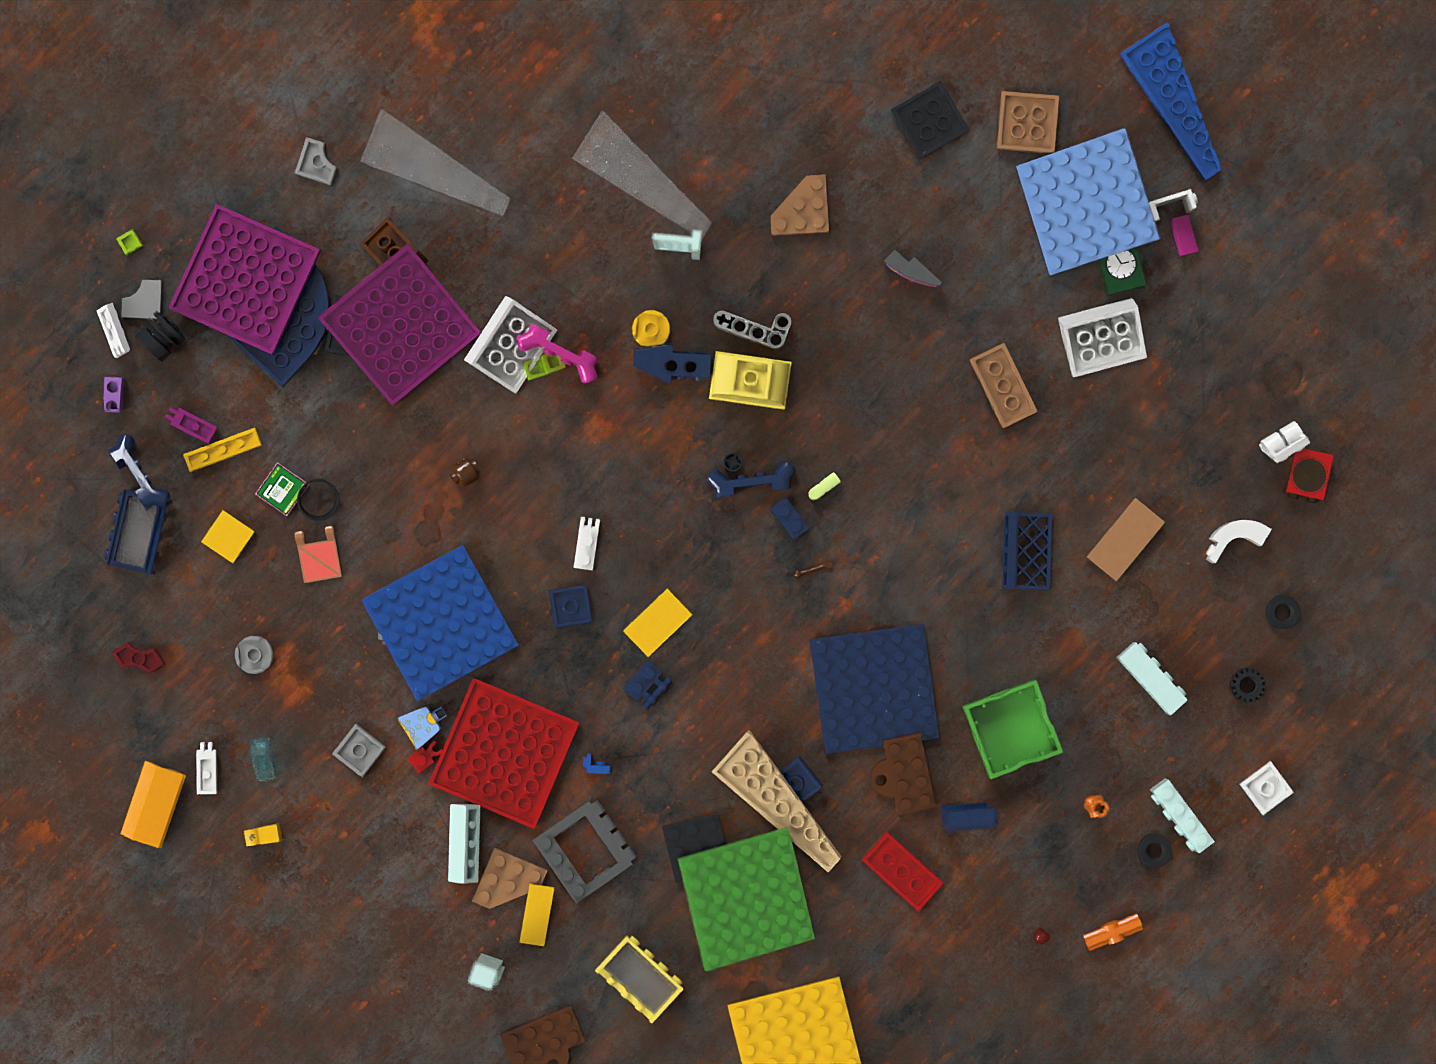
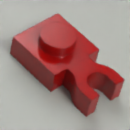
M436 740L429 745L427 750L423 746L407 758L418 773H421L435 762L432 758L433 756H438L442 753L443 749H440L438 752L433 750V746L437 744Z

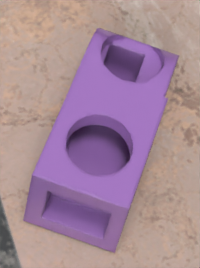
M104 377L103 400L105 412H122L126 378Z

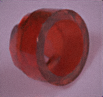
M1040 927L1034 933V940L1038 944H1045L1051 938Z

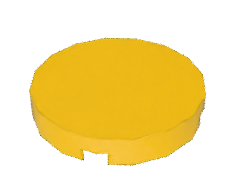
M655 310L644 311L634 320L632 325L633 336L636 342L643 347L664 344L670 334V324L661 312Z

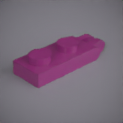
M180 407L177 410L169 408L168 411L175 414L174 417L168 414L165 416V418L171 420L170 425L207 444L211 443L218 429L217 426Z

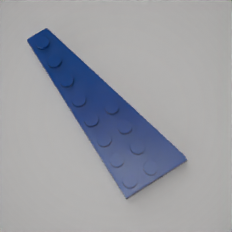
M1167 22L1120 53V56L1203 180L1206 181L1222 169L1211 144L1208 130H1206L1203 122V116L1199 111L1190 80L1182 64V58L1178 53L1175 39L1169 28L1170 25Z

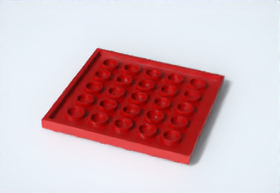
M473 678L429 781V785L535 829L580 722Z

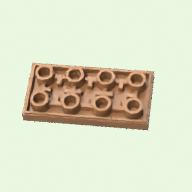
M1134 498L1086 557L1114 581H1117L1165 522L1137 498Z

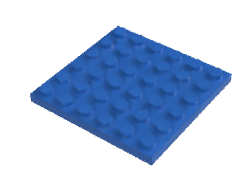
M463 545L361 600L417 701L519 646Z

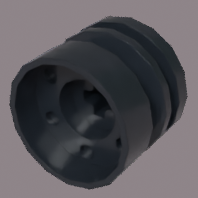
M156 311L153 315L158 322L149 318L148 321L152 328L149 329L142 325L133 334L150 353L163 362L171 354L167 345L171 344L177 348L179 345L174 338L176 337L181 342L186 338L182 335L180 328L170 318Z

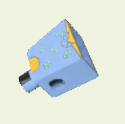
M426 706L397 719L417 750L442 729L439 721L447 717L442 707L432 712L429 706Z

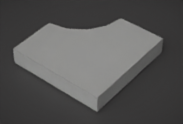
M306 137L295 170L296 175L332 186L338 168L327 160L325 143Z
M142 280L141 286L135 294L122 298L121 317L156 319L153 314L156 311L161 313L162 281Z

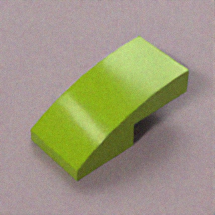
M547 354L541 355L531 371L528 365L534 359L522 363L528 381L566 368L565 364L560 361L561 358L556 355L554 357Z

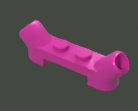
M533 324L530 325L527 333L518 335L516 341L519 350L525 352L540 347L544 349L543 353L554 357V355L560 357L562 363L571 366V364L575 365L581 382L588 383L597 379L595 366L599 358L585 350L580 351L579 355H576L547 340L550 332Z

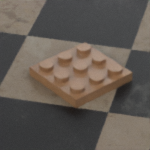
M1002 91L997 149L1047 154L1055 153L1059 96Z

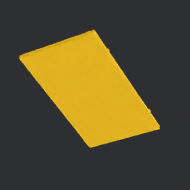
M666 589L633 622H630L631 624L623 631L649 657L692 614Z

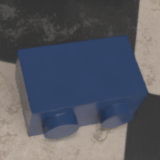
M784 498L770 509L793 540L809 529L787 498Z

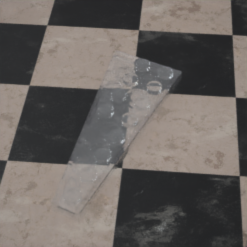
M380 109L361 158V163L504 217L511 200L508 196L418 135L385 110Z
M601 111L572 159L693 234V230L701 231L702 240L712 222L674 185L604 111Z

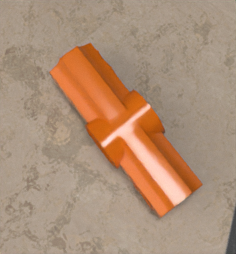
M1092 795L1085 798L1084 807L1089 812L1090 818L1102 817L1107 814L1109 807L1104 802L1102 795Z
M1133 914L1119 921L1113 920L1105 923L1101 928L1086 933L1083 937L1089 951L1106 944L1122 941L1125 939L1124 937L1143 930L1138 915Z

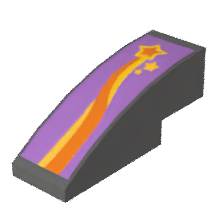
M894 250L883 262L892 271L913 282L932 287H939L942 284L915 257L908 262Z

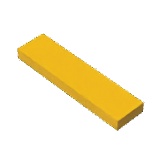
M252 428L183 455L189 471L194 472L263 445L257 429Z

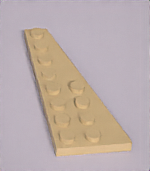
M748 730L713 769L712 773L777 829L789 828L792 842L829 872L841 859V855L757 739Z

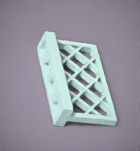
M693 230L692 237L653 234L654 249L691 252L692 259L699 260L701 231Z

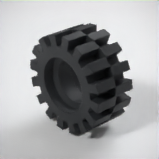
M1239 669L1232 675L1233 677L1229 681L1231 682L1229 689L1232 691L1231 694L1241 702H1256L1265 694L1266 680L1255 669ZM1245 678H1251L1255 683L1254 690L1250 693H1245L1241 689V682Z

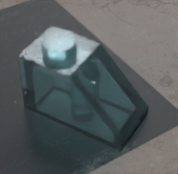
M270 737L250 739V760L257 782L276 780L274 752Z

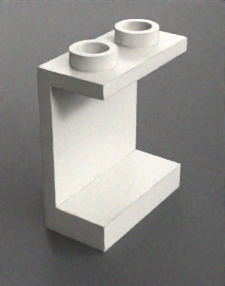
M1191 189L1149 202L1155 223L1160 219L1156 207L1181 199L1186 214L1192 212L1197 208L1196 204H1198L1195 193H1192Z

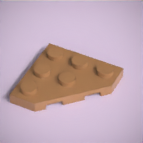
M826 175L806 176L770 216L772 236L829 233Z
M494 848L472 902L491 909L528 893L529 884L542 885L548 870Z

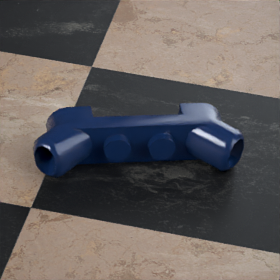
M126 434L120 435L116 446L109 449L108 452L118 469L126 466L139 485L140 489L135 491L140 503L146 511L154 506L167 507L170 502V493L165 489L150 487L149 484L152 482L146 473H141L140 469L142 467L137 459L133 460L131 458L135 446L134 438Z
M782 461L772 475L766 476V472L755 473V477L747 478V475H738L735 480H730L718 469H714L707 477L706 482L714 488L715 498L734 496L733 488L771 484L772 491L791 489L790 479L796 470L787 461Z

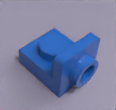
M587 753V757L583 758V769H587L586 773L610 774L611 765H606L607 762L595 761V765H591L592 753Z

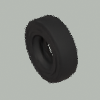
M1279 595L1268 602L1266 617L1273 627L1289 629L1298 623L1301 609L1294 598ZM1280 605H1286L1290 609V616L1285 620L1279 619L1276 615V609Z
M1149 834L1139 842L1137 854L1145 866L1160 868L1170 861L1172 847L1164 836ZM1158 844L1161 846L1162 853L1158 858H1151L1148 855L1147 850L1150 845Z

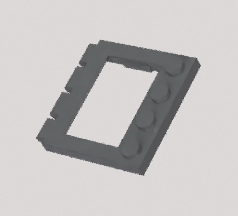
M589 800L532 840L576 904L633 865L632 860L637 857L630 845L625 849L621 847L627 841L619 830L612 834L611 830L616 825L610 816L606 814L601 818L600 814L605 809L599 800L593 803ZM584 816L587 817L618 862L595 876L588 884H585L554 839L555 836L575 825Z

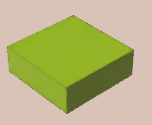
M134 229L116 238L127 256L143 247Z

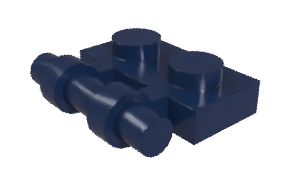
M648 660L623 689L636 701L642 696L645 697L647 700L642 706L648 710L658 702L659 696L669 689L668 686L672 683V680L669 677H666L663 681L659 680L658 677L663 672ZM655 683L658 687L650 695L647 690Z

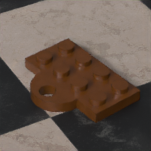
M920 732L882 740L886 758L876 763L872 769L871 782L874 789L882 796L895 798L898 815L936 807ZM878 775L886 777L884 784L876 783L875 779Z
M572 1005L500 1033L511 1064H548L552 1059L557 1060L559 1064H568V1048L586 1041Z

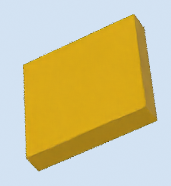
M222 510L201 542L231 563H235L255 531Z

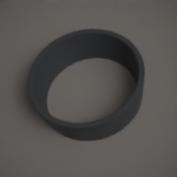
M313 479L306 482L300 488L297 495L299 510L305 517L314 521L330 518L339 507L340 497L338 490L331 482L324 479ZM316 481L328 484L335 494V503L332 509L320 516L311 515L306 512L300 501L301 492L304 487Z

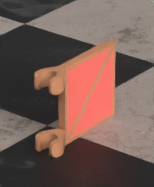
M333 526L325 528L327 537L325 541L305 544L304 532L298 531L295 533L304 583L342 577Z

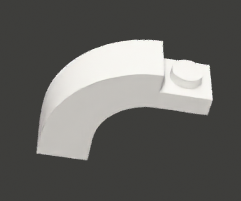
M1252 520L1229 522L1218 528L1209 538L1215 542V545L1211 544L1208 548L1206 560L1216 563L1226 545L1235 538H1244L1257 546H1262L1271 529Z

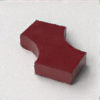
M127 642L112 652L122 669L128 666H137L142 668L147 674H151L166 664L156 648L141 651Z

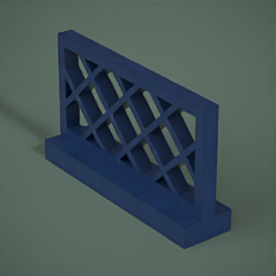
M1004 513L1002 589L1050 590L1052 513ZM1019 516H1025L1031 522L1024 529L1019 525ZM1040 517H1047V526L1041 530L1035 522ZM1032 525L1039 531L1033 539L1026 533ZM1023 534L1030 541L1024 548L1018 544V538ZM1041 535L1046 539V545L1042 549L1035 543ZM1031 544L1039 551L1033 558L1025 552ZM1022 553L1029 560L1023 567L1018 564V557ZM1040 554L1046 559V563L1042 568L1034 562ZM1031 563L1038 570L1032 577L1025 571ZM1023 573L1028 578V581L1024 585H1017V577ZM1040 573L1045 577V586H1038L1034 581Z

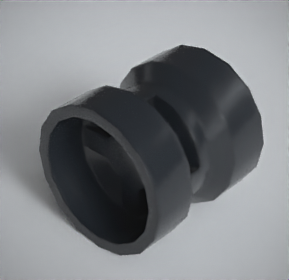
M732 452L725 456L723 464L727 471L737 472L742 467L743 461L739 454Z

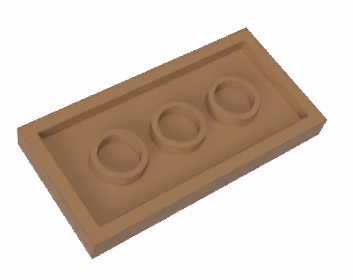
M1005 343L969 360L1002 429L1038 412Z

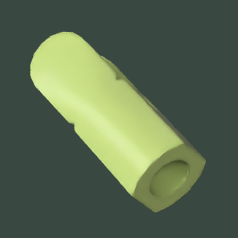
M833 472L809 491V498L813 501L818 500L825 493H828L840 484L841 481Z

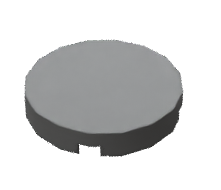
M261 636L246 637L235 649L236 663L247 673L258 674L264 672L273 662L274 651L272 645Z

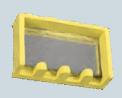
M626 935L595 971L600 973L611 986H614L625 999H628L639 1012H642L653 1023L683 990L681 986L683 982L676 975L670 976L667 973L669 969L662 962L657 964L653 960L655 956L648 949L643 951L639 947L640 942L634 936L629 938Z

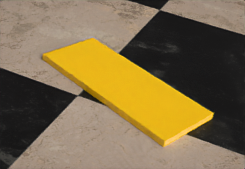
M529 884L519 943L544 946L554 887Z

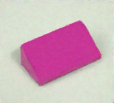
M1189 215L1170 219L1179 256L1199 252Z

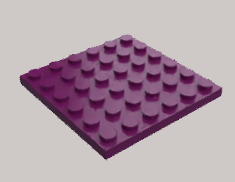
M216 204L168 309L274 355L321 250Z
M406 244L318 316L319 320L392 406L481 333L409 244Z

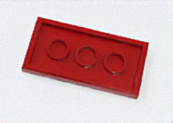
M888 832L861 859L918 912L944 884L943 881Z

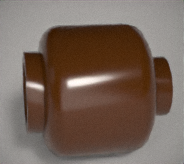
M465 458L452 466L453 473L450 476L455 484L459 483L461 486L466 487L478 480L480 470L474 460L470 461Z

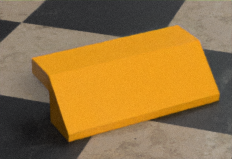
M145 761L121 834L132 840L162 848L186 775L176 770L163 768L152 762Z

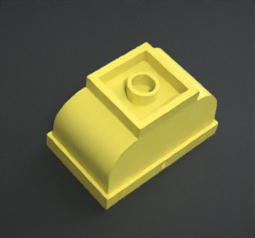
M716 351L709 399L785 410L792 362Z

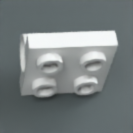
M1293 421L1281 428L1279 433L1275 432L1261 440L1259 446L1265 454L1278 463L1286 460L1294 452L1301 451L1310 442L1298 424Z

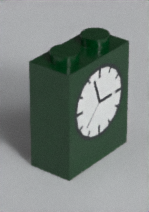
M1137 247L1097 260L1106 296L1146 286Z

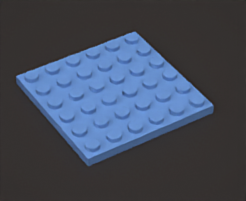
M1126 128L1016 166L1050 276L1160 239Z

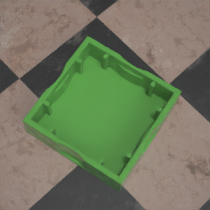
M1034 679L962 706L988 778L990 779L1015 771L1025 764L1039 762L1063 753L1055 729L1047 716L1046 705L1038 683Z

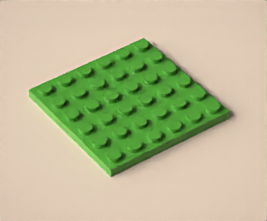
M785 827L678 858L705 971L815 939L789 828Z

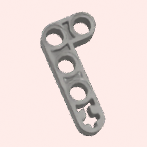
M718 311L713 319L716 328L773 350H778L783 346L791 326V318L785 313H780L775 317L771 328L726 311ZM723 315L725 316V320L728 322L731 321V318L734 319L731 325V329L728 328V323L723 322L722 325H720L719 320H717V318H721ZM785 318L788 321V325L783 328L779 327L777 320ZM737 322L744 323L745 330L742 332L736 331L734 328ZM755 329H760L763 331V336L759 339L754 338L752 332ZM772 336H779L781 343L773 345L770 341Z

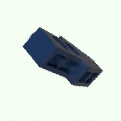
M673 343L634 348L633 366L667 383H671V376H675V379L686 380V377H694V380L705 381V378H710L711 353L673 351ZM670 360L677 363V367L673 370L666 367L667 362ZM687 362H694L696 368L692 371L685 368Z

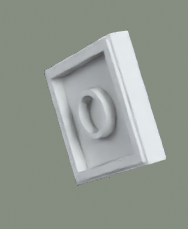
M1271 761L1240 783L1242 789L1262 815L1294 793Z

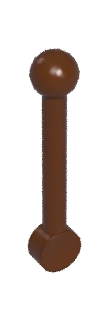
M826 561L823 565L803 571H795L794 576L800 578L801 575L819 569L831 568L833 563Z

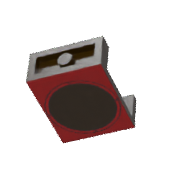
M1308 449L1294 452L1291 454L1293 460L1287 487L1283 489L1282 493H1287V497L1299 499V496L1304 497L1307 502L1316 504L1318 501H1323L1334 455Z

